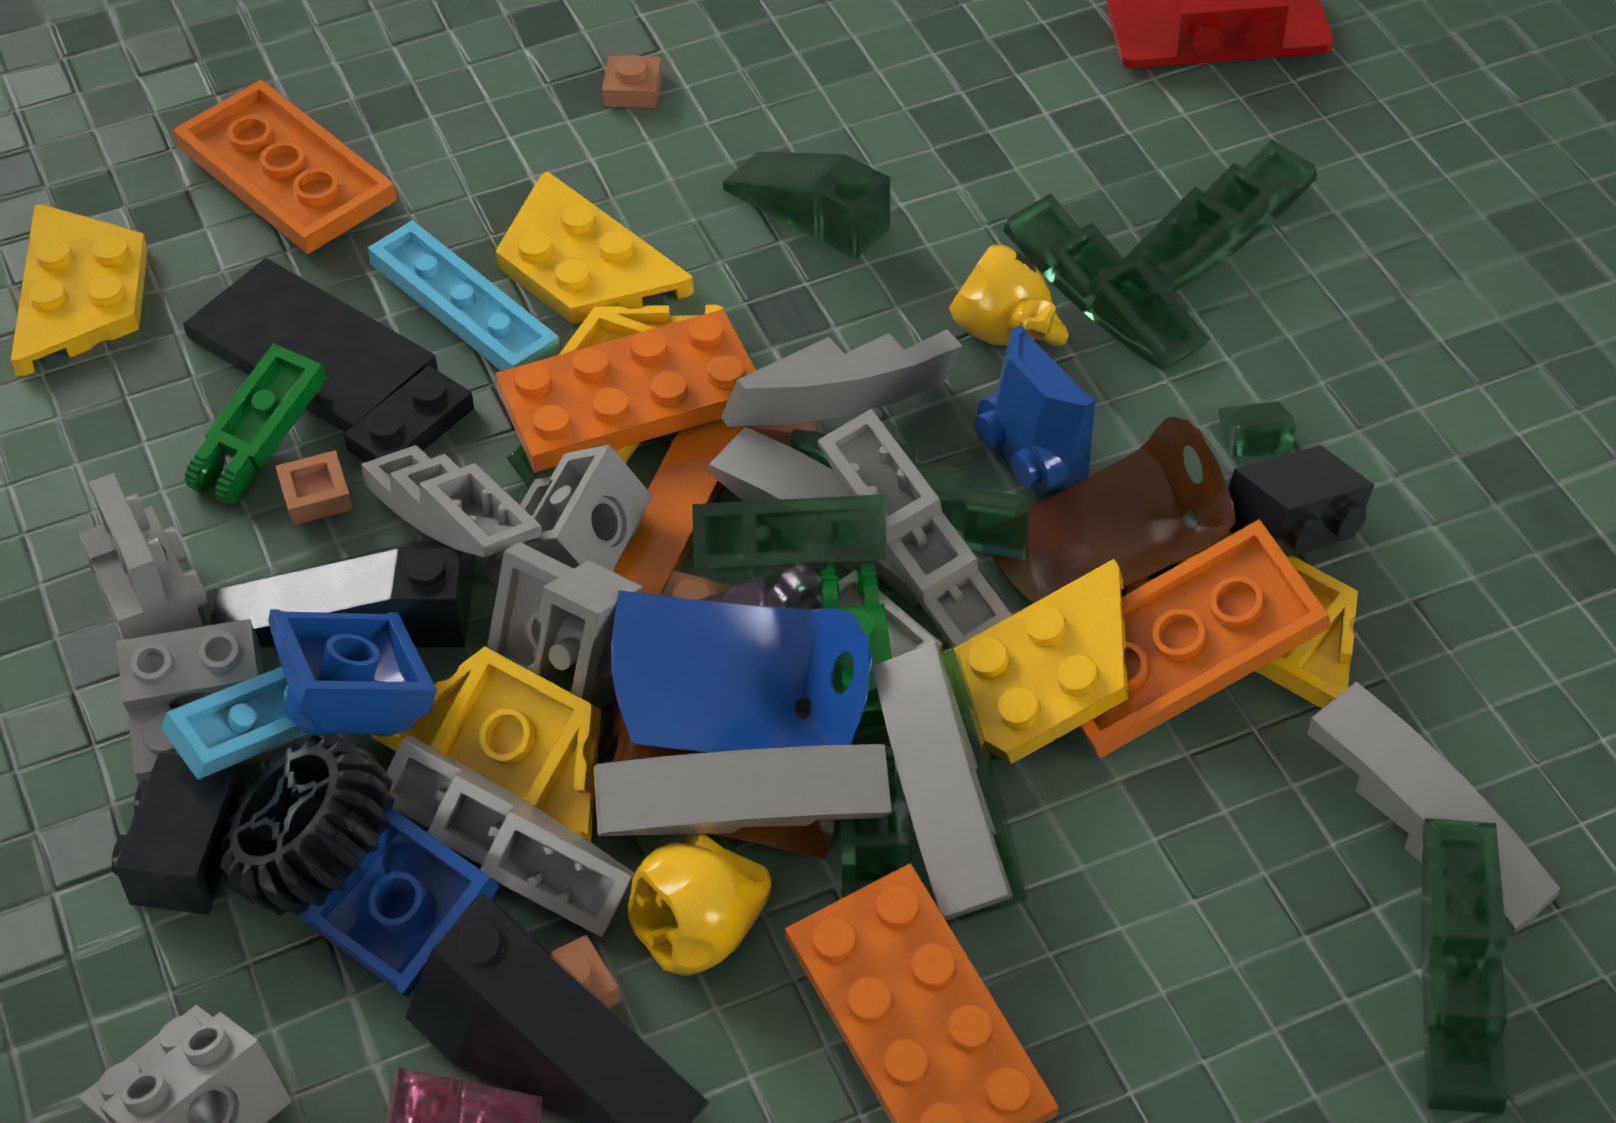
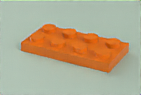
M262 79L172 129L176 147L307 255L397 201L395 183Z
M724 309L496 372L495 375L498 392L535 473L556 467L564 453L609 444L615 450L721 419L737 379L756 371L727 314Z
M1260 519L1122 597V617L1125 623L1126 637L1124 662L1127 669L1128 699L1084 723L1079 728L1098 758L1101 759L1331 628L1329 614Z
M911 863L785 928V937L891 1123H1045L1057 1116L1058 1104Z

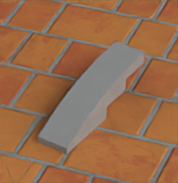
M946 329L904 350L890 333H887L844 354L830 337H827L737 379L721 419L728 427L790 425L845 417L867 411L871 408L874 409L893 404L942 384L962 345Z
M872 408L818 440L821 451L856 508L951 649L1012 616L1011 612L979 571L977 557L943 514L939 497Z
M746 426L707 467L706 471L801 549L812 540L850 572L856 570L859 573L860 565L875 564L877 577L914 607L919 604L831 468L790 446Z
M417 445L362 464L363 484L394 513L419 531L455 550L485 558L506 550L519 542L524 543L542 536L541 525L476 463L459 468L446 454L430 459Z
M933 643L873 665L872 669L901 785L937 906L944 919L950 920L1013 898L993 837L996 831L976 774L980 771L938 645Z
M1357 681L1311 718L1308 735L1359 775L1356 792L1408 833L1404 849L1512 936L1517 934L1558 896L1561 888L1514 830L1466 778L1409 724Z
M411 735L402 739L386 772V775L393 781L389 793L395 799L392 806L395 811L429 828L427 833L445 846L481 864L480 870L494 881L601 938L606 934L635 874L633 871L559 821L475 770Z
M885 744L734 750L601 763L593 767L598 836L734 833L741 827L808 826L815 820L883 818L892 812Z

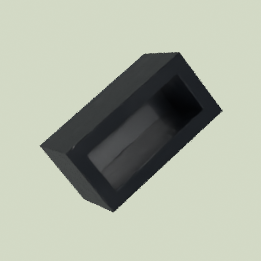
M1321 445L1234 469L1228 486L1236 520L1230 532L1234 534L1260 519L1287 557L1355 537L1366 520L1367 512L1365 509L1374 484Z
M158 753L149 778H143L137 787L134 800L135 815L128 833L118 837L112 854L113 873L119 877L130 905L204 915L210 914L225 872L220 867L224 853L219 848L222 838L229 833L224 824L229 817L236 814L239 808L236 802L237 798L247 794L238 763L197 780L180 755Z

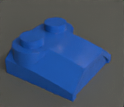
M1018 326L1010 332L1001 369L998 392L979 402L978 416L975 417L974 421L975 429L982 443L989 449H995L1011 466L1016 479L1021 485L1026 488L1031 487L1040 494L1048 491L1059 493L1088 478L1095 400L1091 395L1088 396L1026 333L1027 331L1022 326Z
M270 610L269 626L282 669L289 684L284 711L287 717L301 731L317 736H327L335 733L374 734L387 737L410 730L415 725L417 719L431 712L437 689L398 613L360 614Z
M391 808L385 814L391 823L376 838L379 849L368 853L361 863L363 871H355L346 880L343 892L337 890L329 892L326 902L321 907L312 904L301 919L408 998L417 988L432 948L482 893L495 902L494 894L500 886L490 876Z

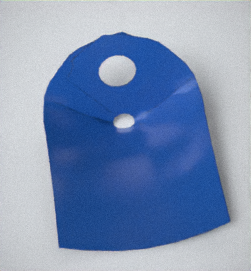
M618 591L611 641L612 675L618 704L632 744L704 753L852 744L867 700L872 663L869 637L865 634L854 614L835 608L798 609L765 607ZM849 652L854 661L853 678L847 690L842 694H837L833 687L834 667L840 656ZM809 698L811 701L810 715L807 719L802 720L797 715L795 709L796 702L800 699Z

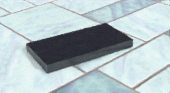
M264 258L183 323L187 338L249 375L273 343L322 364L328 379L306 409L343 432L349 430L428 365L438 370L435 354L268 258Z

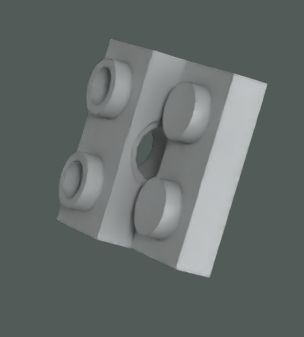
M610 444L564 453L552 476L535 479L520 504L541 525L542 536L523 544L572 568L590 560L615 572L614 567L628 541L638 531L640 519L653 496ZM504 550L490 555L482 569V572L496 587H498Z
M114 473L90 481L89 484L103 524L80 532L79 536L94 578L122 640L203 627L198 608L207 605L208 600L196 570L193 568L183 572L180 563L187 561V556L174 525L163 529L153 507L150 506L143 509L137 493L124 496Z
M519 542L504 550L487 648L602 710L616 701L617 698L612 675L611 641L618 591L642 593L643 586L590 560L572 568Z
M251 619L116 641L122 702L128 712L133 768L138 782L140 783L143 778H149L158 753L179 755L160 729L167 711L265 673L262 648ZM268 750L239 762L238 766L270 761L273 758V750Z
M198 1005L192 1007L182 1016L168 1022L158 1035L126 1060L109 1068L99 1081L78 1096L85 1110L96 1123H267L293 1102L259 1041L222 1012L212 1017Z

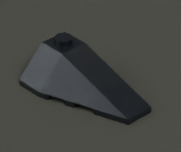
M411 541L216 590L210 625L251 619L260 646L275 647L268 622L271 609H281V611L360 614H388L391 612L399 614L415 647H465L476 555L455 550L439 541Z
M483 893L432 948L405 1018L453 1065L581 1123H691L709 1103L700 1092L516 919Z

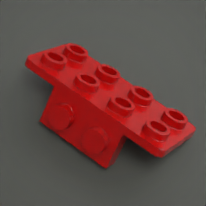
M1107 0L1106 10L1121 64L1129 69H1149L1186 64L1201 65L1211 62L1236 60L1252 61L1262 58L1309 56L1312 54L1328 53L1331 51L1333 36L1320 0Z

